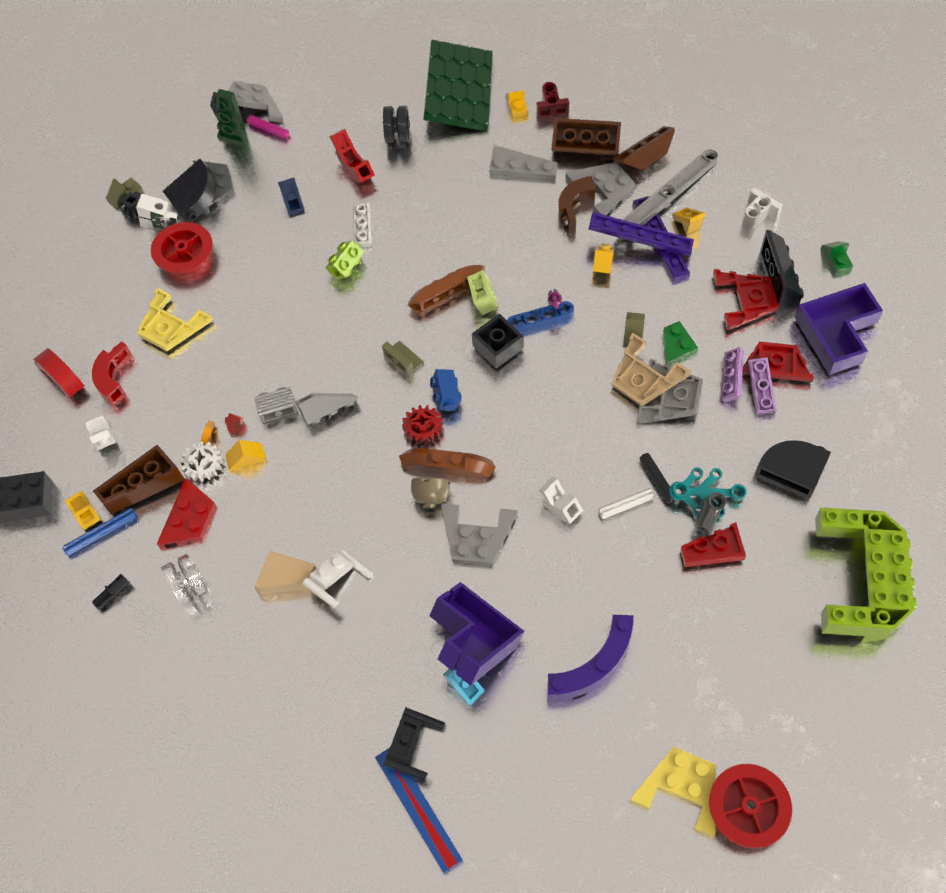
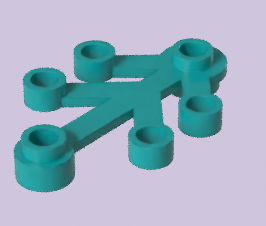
M695 467L683 482L677 481L670 486L669 494L676 501H684L692 509L694 517L698 518L699 514L696 512V509L701 510L703 505H698L691 496H697L703 502L712 493L720 492L725 497H731L734 501H741L746 496L747 490L741 484H735L731 489L708 488L714 481H718L722 477L723 473L719 468L712 469L709 476L697 488L689 487L694 481L700 480L703 476V470ZM694 471H697L700 476H695ZM713 472L718 473L719 477H715ZM676 489L681 491L680 495L676 493ZM734 491L739 493V497L734 494ZM711 499L712 505L718 507V504ZM722 508L721 515L718 516V519L722 518L725 515L724 508Z

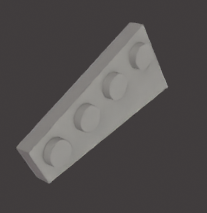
M494 145L489 174L556 180L558 163Z

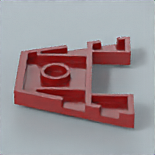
M714 269L713 276L716 286L734 284L741 311L724 314L727 330L734 329L778 310L779 306L771 277L747 274L746 276L739 275L734 271L726 273L720 272V269Z

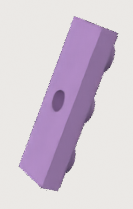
M741 347L724 354L721 400L725 403L741 398L744 350Z
M768 358L748 360L756 415L776 413ZM760 384H764L765 388L760 387Z

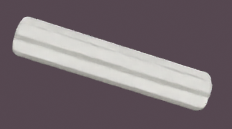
M650 488L599 508V515L602 519L608 518L652 500L654 493Z

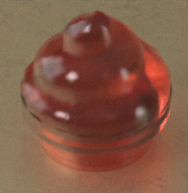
M231 413L228 414V417H225V425L229 433H233V431L243 426L242 417Z

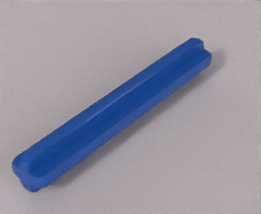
M132 508L125 510L63 545V551L67 556L77 552L137 517L135 511Z

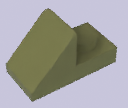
M132 177L122 184L114 178L106 199L117 209L120 203L119 198L124 197V194H129L130 191L132 193L135 191L140 193L143 189Z
M627 312L623 346H628L632 333L643 338L645 314Z

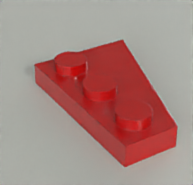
M736 522L730 524V527L714 531V534L705 538L700 537L682 545L680 549L684 567L740 561L746 558Z

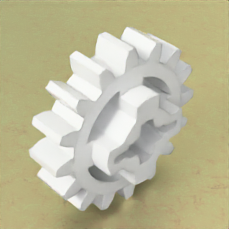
M200 441L199 446L193 443L192 449L186 448L187 454L182 453L183 460H180L181 469L187 478L191 477L193 481L199 478L203 482L205 477L211 480L210 475L217 476L216 470L222 469L220 466L223 463L222 454L216 445L212 446L210 442L204 445Z

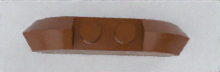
M485 265L461 267L447 276L423 286L411 297L407 306L415 312L422 313L469 289L467 277L485 270Z
M416 448L407 450L399 455L402 467L409 471L486 479L490 477L496 468L492 460L471 453Z

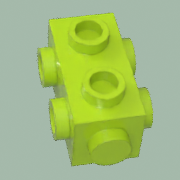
M353 240L342 242L337 247L338 251L336 254H333L328 259L329 263L325 269L336 280L350 276L352 273L351 269L361 261L360 257L364 252L359 244Z

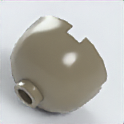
M423 478L411 479L412 496L418 503L423 504V508L435 509V505L442 504L449 496L450 482L448 480L429 478L423 481Z

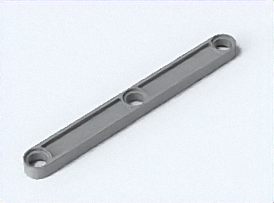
M713 149L705 150L623 220L640 225L646 224L717 163L718 153ZM706 156H712L714 159H708ZM669 191L672 195H665L663 192Z

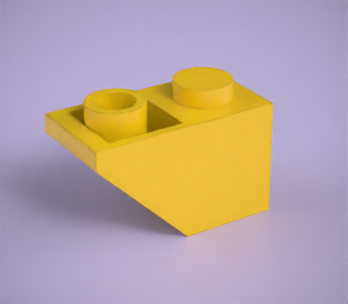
M610 244L597 246L593 265L594 272L611 273L615 248H611Z

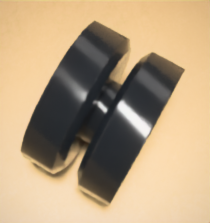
M392 106L383 107L385 143H395L396 133L400 143H409L410 118L407 106H398L396 116Z

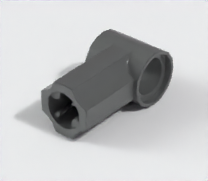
M714 492L704 499L703 507L694 524L697 529L707 533L712 532L722 508L726 505V498L722 493ZM712 498L717 500L718 507L712 505Z

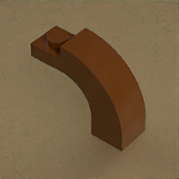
M592 176L571 182L560 194L558 219L563 220L564 225L568 226L569 232L576 231V217L573 209L580 203L595 201L596 188Z

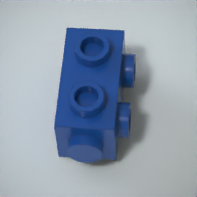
M436 369L433 377L430 378V387L433 388V401L436 403L437 410L455 411L458 404L461 403L462 396L461 392L458 391V379L455 377L454 370Z

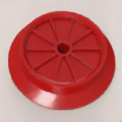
M191 222L176 223L163 229L154 238L151 245V257L154 263L165 271L175 275H190L199 271L207 263L213 247L212 237L208 230L199 224Z
M755 764L735 765L723 771L712 785L709 795V808L712 819L719 831L733 843L747 848H763L777 842L787 831L792 819L791 797L784 783L770 770ZM746 804L751 805L752 809H749Z

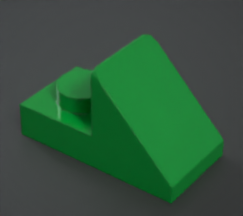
M836 241L821 246L835 274L851 271L853 268V264L846 253L849 243Z

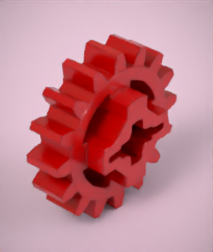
M419 405L417 410L414 407L411 408L412 413L406 412L407 418L402 419V428L405 437L409 436L411 442L416 440V443L419 444L420 441H423L426 445L427 440L434 442V436L440 437L439 432H443V419L440 412L436 413V408L429 410V405H426L425 408Z

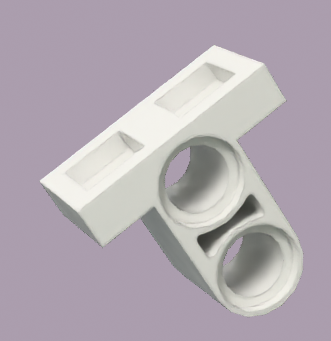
M754 187L750 191L748 199L750 205L745 210L743 225L748 229H753L767 216L776 220L781 214L783 204Z

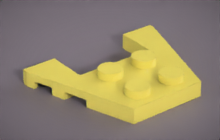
M157 288L155 290V297L149 304L150 309L145 314L137 332L139 337L165 351H169L213 321L211 315L201 310H198L188 322L162 310L172 298L170 294Z
M673 747L635 792L630 802L649 810L657 788L700 806L701 811L694 830L714 838L716 825L710 813L709 795L712 785L716 780V764Z

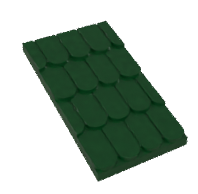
M431 39L423 120L487 131L493 51L458 44L454 45L453 43L443 41L438 42Z

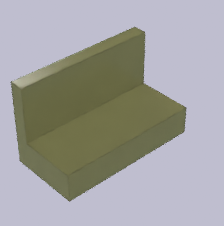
M388 341L382 345L384 356L408 377L424 364V361L401 341H398L393 346Z

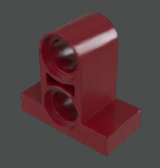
M553 82L544 83L542 86V101L536 102L537 119L569 115V99H559L557 86Z

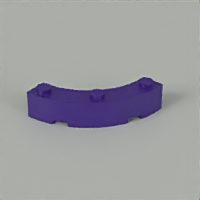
M612 615L609 636L601 650L590 661L567 672L548 673L547 702L571 700L585 693L588 694L605 683L618 669L627 652L633 630L634 615Z

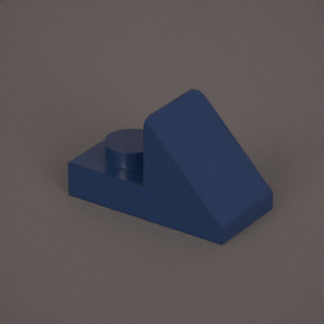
M295 178L278 182L288 215L305 211Z

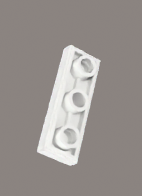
M370 203L353 205L354 242L359 244L360 248L372 247Z

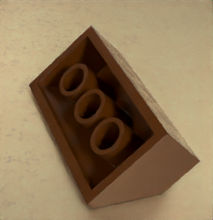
M555 118L551 151L618 155L621 122Z

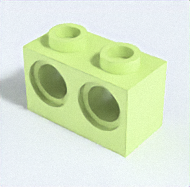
M484 270L468 276L473 302L480 313L484 315L498 309L492 282Z

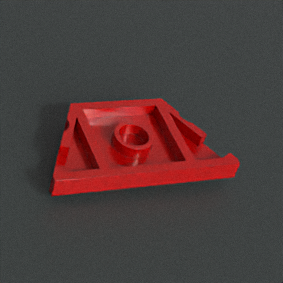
M759 341L743 365L742 375L750 376L748 360L768 358L771 378L813 382L814 375L813 373L810 374L807 369V363L801 356L797 345Z
M185 478L158 539V547L163 548L166 544L171 543L178 545L187 541L202 540L216 505L214 501L187 478Z

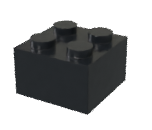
M499 313L472 333V346L497 369L524 348V336Z

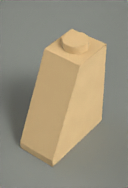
M270 551L254 588L259 595L309 590L302 583L316 570V566L309 562Z

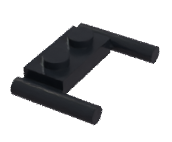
M405 707L383 765L425 781L428 773L407 765L422 723L443 731L446 722Z

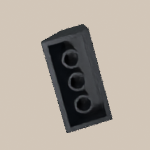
M769 229L765 232L760 255L767 277H771L779 306L778 309L797 307L804 297V292L799 286V276L794 271V261L789 256V246L785 244L784 238Z

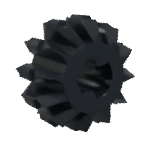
M130 191L129 194H124V197L119 198V209L130 220L133 217L138 218L137 204L142 194L138 193V191L134 193Z

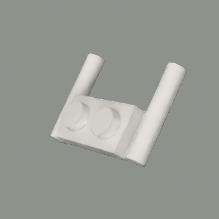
M341 550L314 570L310 577L306 578L302 584L331 607L335 608L339 602L325 591L328 587L351 570L352 567L368 579L372 577L373 572L344 550Z

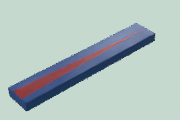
M388 748L375 756V759L442 872L445 874L462 863L463 859L414 778L383 765L390 749Z

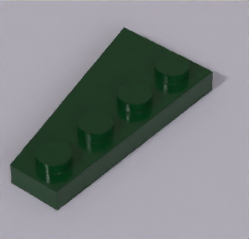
M219 89L216 93V108L218 109L217 129H219L217 137L246 145L249 140L235 94L231 91Z

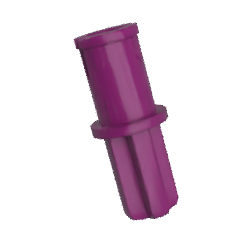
M553 289L554 292L552 290L548 292V302L552 307L555 306V309H558L559 305L562 304V296L556 289Z

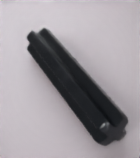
M649 453L642 454L640 461L664 500L668 504L674 502L675 500L669 494L670 485Z

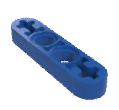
M563 301L558 309H555V306L549 305L510 316L507 321L511 325L515 323L517 325L515 328L521 333L572 318L574 305L571 302ZM550 312L553 313L554 316L551 318H546L544 314ZM529 317H534L537 320L534 323H530L527 321V319Z

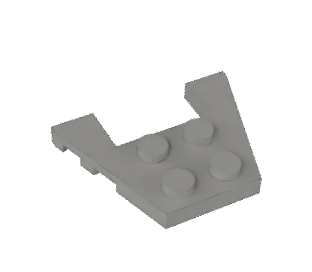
M242 81L232 82L228 91L235 94L238 106L266 110L268 121L283 122V115L265 86Z
M617 162L566 172L565 176L570 183L580 178L592 176L595 188L605 198L604 201L594 205L593 211L603 215L613 211L616 205L635 189L634 181Z
M654 359L649 360L648 366L663 376H666L671 370L669 365H661ZM691 374L662 393L660 407L639 406L637 424L697 415L703 379Z
M442 503L441 508L452 561L455 563L493 566L503 546V542L507 534H509L514 520L517 518L518 510L500 509L498 527L457 524L459 505Z

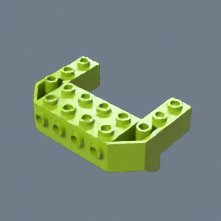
M820 507L815 517L816 536L853 538L854 549L865 550L869 599L868 607L826 604L821 612L822 633L861 636V642L887 639L908 619L917 607V600L913 597L915 580L911 578L913 561L912 558H909L911 541L907 539V531L884 511Z

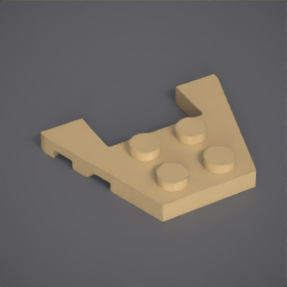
M632 333L628 347L624 351L623 359L611 384L612 387L635 403L643 406L689 377L691 371L676 362L666 376L661 375L636 358L647 343Z

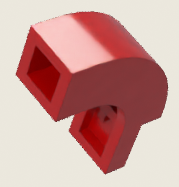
M342 129L329 136L336 149L335 153L340 163L354 181L362 183L375 176L369 161L362 159L355 150L346 129Z
M122 341L113 347L109 353L102 350L92 367L93 383L102 398L111 406L125 395L121 385L113 379L114 373L132 355L128 346Z
M49 348L33 359L38 369L44 371L68 397L73 396L85 386L74 372Z

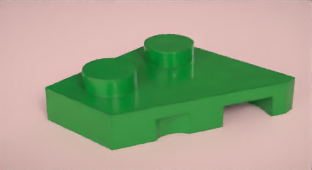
M680 321L664 327L663 339L666 365L698 352V346Z

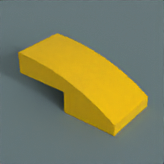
M82 490L65 500V503L84 531L101 520Z

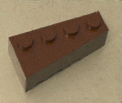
M156 445L94 489L93 492L109 513L113 514L185 479L178 467Z

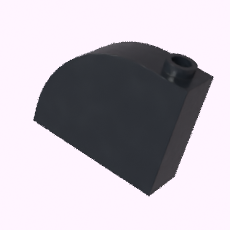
M199 159L167 186L163 193L186 222H193L211 204L216 192V179L209 166Z
M784 441L772 446L764 453L757 466L755 475L811 498L831 452L822 446H816L804 441Z

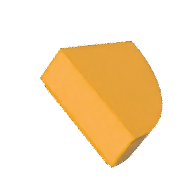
M208 420L201 438L205 445L209 442L211 432L214 429L215 422Z

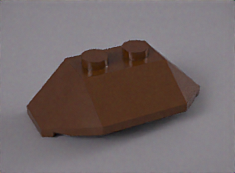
M661 127L656 132L651 133L618 154L613 160L640 171L648 169L649 165L660 161L668 153L675 132L674 127Z

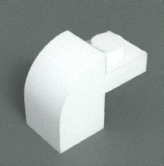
M105 415L85 422L91 435L89 438L92 444L95 443L97 450L116 443Z
M551 477L539 490L544 498L542 502L544 506L564 522L571 524L583 511L576 497L565 493L558 479Z

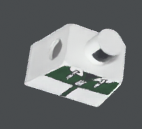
M141 194L137 204L141 227L165 229L168 227L169 222L178 223L179 213L170 211L169 202Z

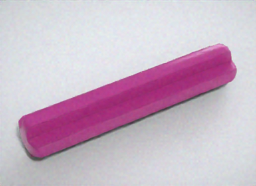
M250 115L247 119L249 125L285 140L290 137L289 130L253 115Z

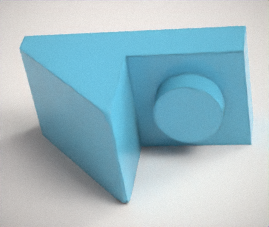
M448 669L443 674L448 681V687L470 706L485 690L477 681L470 686L456 675L457 671L455 669L453 671Z

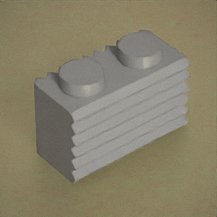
M281 387L274 392H263L259 396L254 397L262 423L298 413L290 387Z

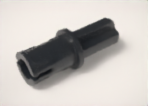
M119 574L112 583L104 586L106 589L92 601V604L97 609H101L113 597L116 598L117 594L130 582L122 574Z

